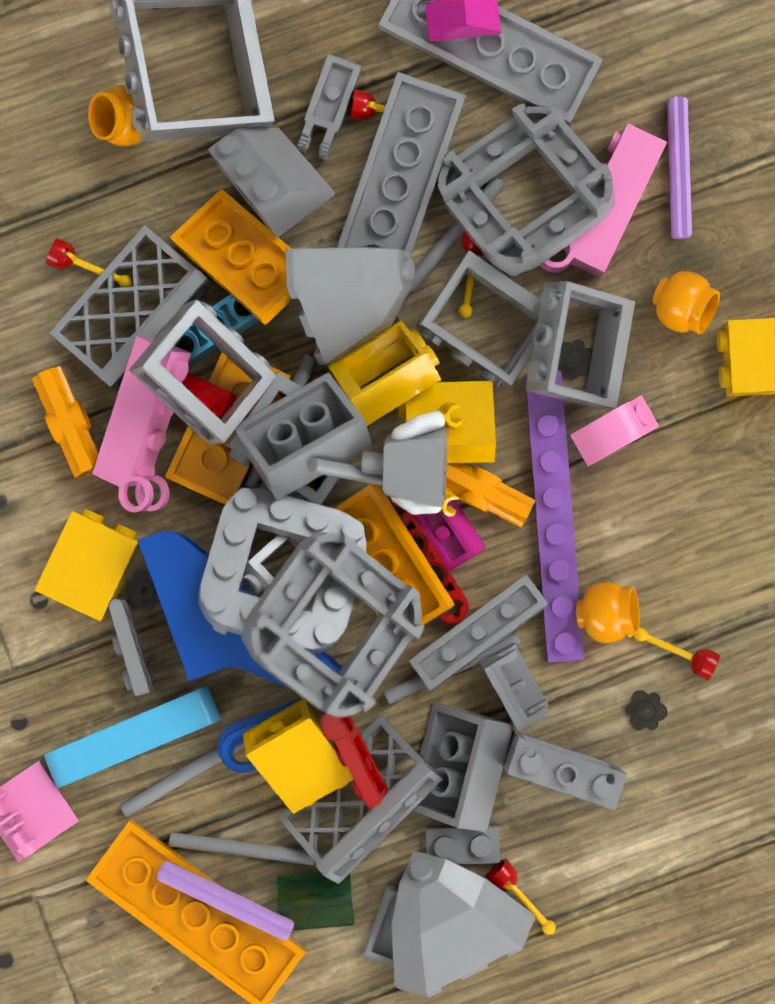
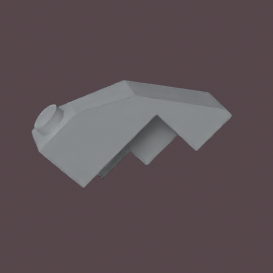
M384 248L286 249L287 289L292 299L300 300L304 311H300L299 318L307 337H314L316 340L314 355L318 365H331L392 326L411 289V280L415 275L414 261L410 257L409 251Z
M413 851L399 883L391 926L394 985L396 988L430 998L441 992V987L459 978L465 980L488 968V963L506 954L510 957L522 951L535 916L486 878L447 859Z

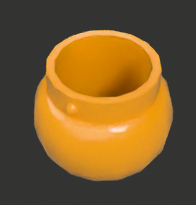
M125 84L112 86L104 92L96 93L91 99L88 108V120L92 133L98 139L107 140L109 143L120 147L141 143L139 131L134 129L132 123L134 103L131 94H128Z
M680 271L673 274L669 279L663 278L653 296V304L656 305V314L660 322L668 329L679 333L692 331L702 334L711 323L720 301L719 290L712 288L703 276L691 271Z
M601 582L590 586L585 591L583 599L578 600L576 604V617L579 628L585 629L587 635L599 643H615L624 639L626 635L629 638L636 635L639 630L640 612L638 597L634 587L626 585L623 588L615 582Z

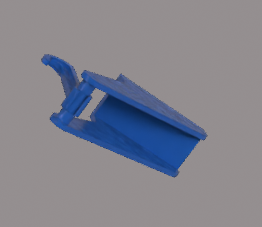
M170 531L158 532L138 540L189 681L223 668L237 667L288 687L253 660L243 644L240 634L227 631L226 635H223L212 629L213 625L204 617L198 604V593L209 557L205 550L186 535ZM240 584L239 592L251 595ZM326 652L313 655L337 674L342 669V666ZM303 698L242 719L226 727L219 737L217 746L218 754L223 764L230 770L239 773L257 770L251 761L239 762L234 758V748L244 743L243 733ZM315 708L319 715L325 713Z

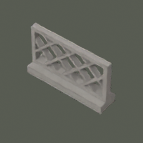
M144 225L49 333L98 375L108 386L119 392L136 336L156 338L183 304L195 300L199 301L212 284L197 268L195 269ZM148 237L157 245V260L138 261L137 248ZM163 251L168 256H170L171 259H163ZM132 255V262H126ZM179 264L187 271V274L179 283L164 284L163 265ZM158 266L159 285L139 286L138 267ZM133 268L134 287L114 288L113 275L119 269ZM108 282V289H102ZM165 290H172V291L165 297ZM159 291L160 304L152 311H141L140 292ZM134 293L135 312L116 313L115 294ZM98 295H109L110 314L90 315V301ZM84 309V316H78ZM141 317H148L141 325ZM135 318L136 331L130 338H117L116 319ZM110 320L111 339L92 340L91 321ZM73 322H85L86 341L70 342L62 333ZM117 344H124L118 351ZM111 345L112 358L103 369L93 362L92 346ZM77 347H86V355Z
M382 715L361 734L372 757H388L387 775H381L384 782H386L388 791L380 804L371 807L368 811V806L364 799L356 802H344L345 787L337 789L336 802H321L320 798L312 806L303 808L312 809L310 828H298L293 823L292 819L301 810L293 814L287 808L278 817L315 861L319 871L326 878L337 884L443 780ZM384 728L389 734L388 750H372L373 738ZM396 743H397L402 749L396 750ZM396 756H409L416 763L405 775H394ZM344 808H360L359 821L353 827H342ZM320 809H336L334 828H319ZM318 834H334L333 847L322 857L317 851ZM304 835H310L309 840Z

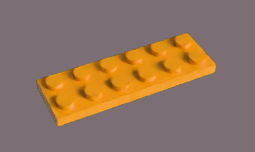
M130 819L89 874L86 881L250 1004H268L306 953V949L291 937L287 940H281L158 881L156 877L162 863L169 861L219 885Z

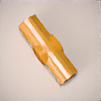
M58 366L38 373L32 380L47 413L45 415L46 423L56 443L61 445L74 478L93 473L99 450L90 433L92 427L80 401L76 400L63 368Z
M465 463L447 464L446 489L458 495L459 499L485 513L489 511L510 524L522 528L536 500L502 483V479L480 467H471Z

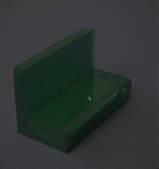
M321 872L278 875L279 914L294 922L292 931L353 926L355 921L352 903L351 872L339 884L326 878Z

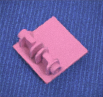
M37 761L0 787V836L18 862L79 822V819L40 761Z

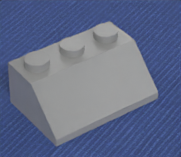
M237 127L208 149L223 174L276 238L280 237L336 195L279 128Z
M329 372L243 420L234 430L260 478L276 501L322 475L309 471L308 464L311 458L344 463L373 446L365 419Z
M433 702L420 756L443 780L412 811L455 828L487 832L514 725L489 716Z

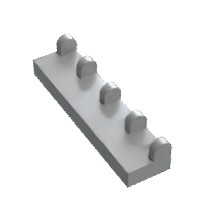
M526 574L409 662L432 692L549 604Z

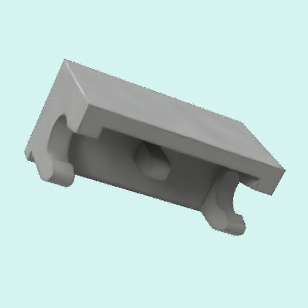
M514 642L479 661L518 732L549 713L547 709L549 705Z

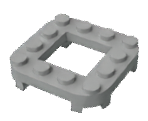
M525 103L514 107L512 109L514 117L459 155H456L453 150L449 152L443 159L444 165L439 174L438 188L447 210L486 259L494 267L505 271L510 276H518L522 272L536 268L601 223L615 206L612 176L606 163L601 165L566 124L562 112L553 105L550 108L541 106L526 108ZM536 148L573 194L518 231L515 226L512 228L479 187Z
M241 488L227 501L222 510L201 581L198 604L204 617L213 625L212 629L223 635H226L227 631L242 635L246 620L260 597L239 592L256 528L303 541L315 532L346 535L358 541L356 545L366 552L367 543L364 526L360 521L340 510L288 495L276 501L272 493L267 489ZM328 574L316 591L311 612L303 610L287 633L291 635L290 638L312 655L329 650L339 642L347 627L355 595Z
M315 532L305 538L295 548L256 603L246 620L241 638L255 662L315 708L336 717H347L360 711L366 712L375 704L376 701L371 697L411 638H420L424 629V625H421L422 611L419 602L421 596L413 586L405 585L356 545L358 541L341 534ZM328 574L379 614L338 674L290 638L291 635L287 633Z

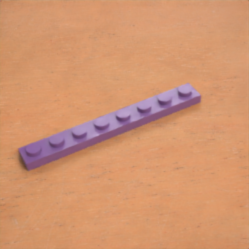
M557 371L555 384L563 386L562 372ZM525 373V375H524V377H525V390H526L527 379H528V378H527V373ZM526 391L534 500H536L534 505L541 594L549 604L543 609L547 662L584 660L582 629L579 628L576 617L579 587L564 400Z

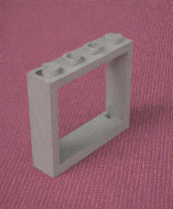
M251 0L111 1V16L113 21L118 24L120 35L117 43L120 57L124 58L127 70L125 73V88L127 93L131 94L134 103L132 123L134 129L139 131L141 142L222 136L229 134L237 127L268 128L275 122ZM224 5L246 116L157 123L135 9Z

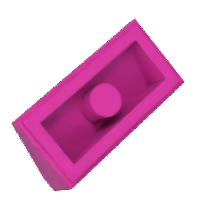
M451 500L447 503V506H452L456 510V514L452 517L446 516L441 510L435 514L414 515L449 571L472 558L486 547L456 500Z

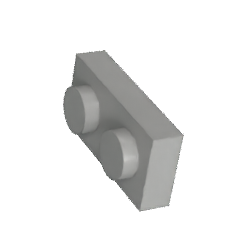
M498 824L488 825L487 832L459 829L453 826L426 827V853L447 859L457 865L500 863Z

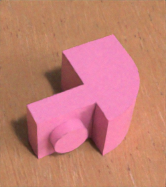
M641 395L591 422L570 436L587 466H590L658 428L659 425Z

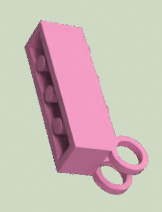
M627 124L623 134L618 131L615 132L606 150L612 153L607 166L612 176L614 208L601 223L563 248L566 252L565 260L553 262L548 259L540 264L539 267L543 271L557 274L564 271L571 264L596 277H602L667 142L630 124Z
M140 336L135 338L92 473L119 487L118 496L120 503L130 512L159 511L166 506L170 495L167 482L162 477L155 475V464L159 451L165 444L166 430L171 415L174 412L129 371L155 339ZM173 346L161 360L160 364L182 383L188 373V362L191 353ZM150 481L156 482L161 490L160 500L155 505H151L153 488ZM136 486L135 498L139 506H134L129 502L127 497L128 487Z

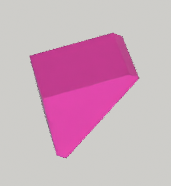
M435 0L425 4L429 42L501 34L497 0Z

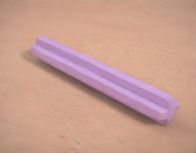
M676 96L669 98L667 102L671 236L673 239H687L692 235L688 100L686 97Z
M164 861L157 873L156 878L158 881L281 940H287L294 927L292 920L169 861Z

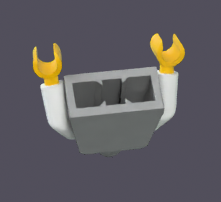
M446 402L438 410L418 415L394 428L392 434H389L384 442V453L363 452L362 474L383 475V494L391 496L393 502L413 515L435 514L441 510L446 516H454L456 510L452 506H447V503L451 500H459V497L451 490L446 489L448 428L443 427L444 424L452 427H458L462 424V419H450L451 411L459 409L460 406Z

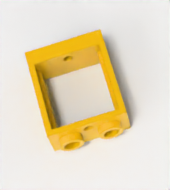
M402 320L328 366L343 392L365 419L366 426L441 380L435 369V366L440 363L429 345H426L417 329L409 331ZM411 355L413 356V358L403 363L399 367L395 368L391 372L387 373L383 377L379 378L375 382L366 386L362 390L360 389V387L375 379L379 375L383 374L387 370L391 369L395 365L399 364L403 360L407 359Z

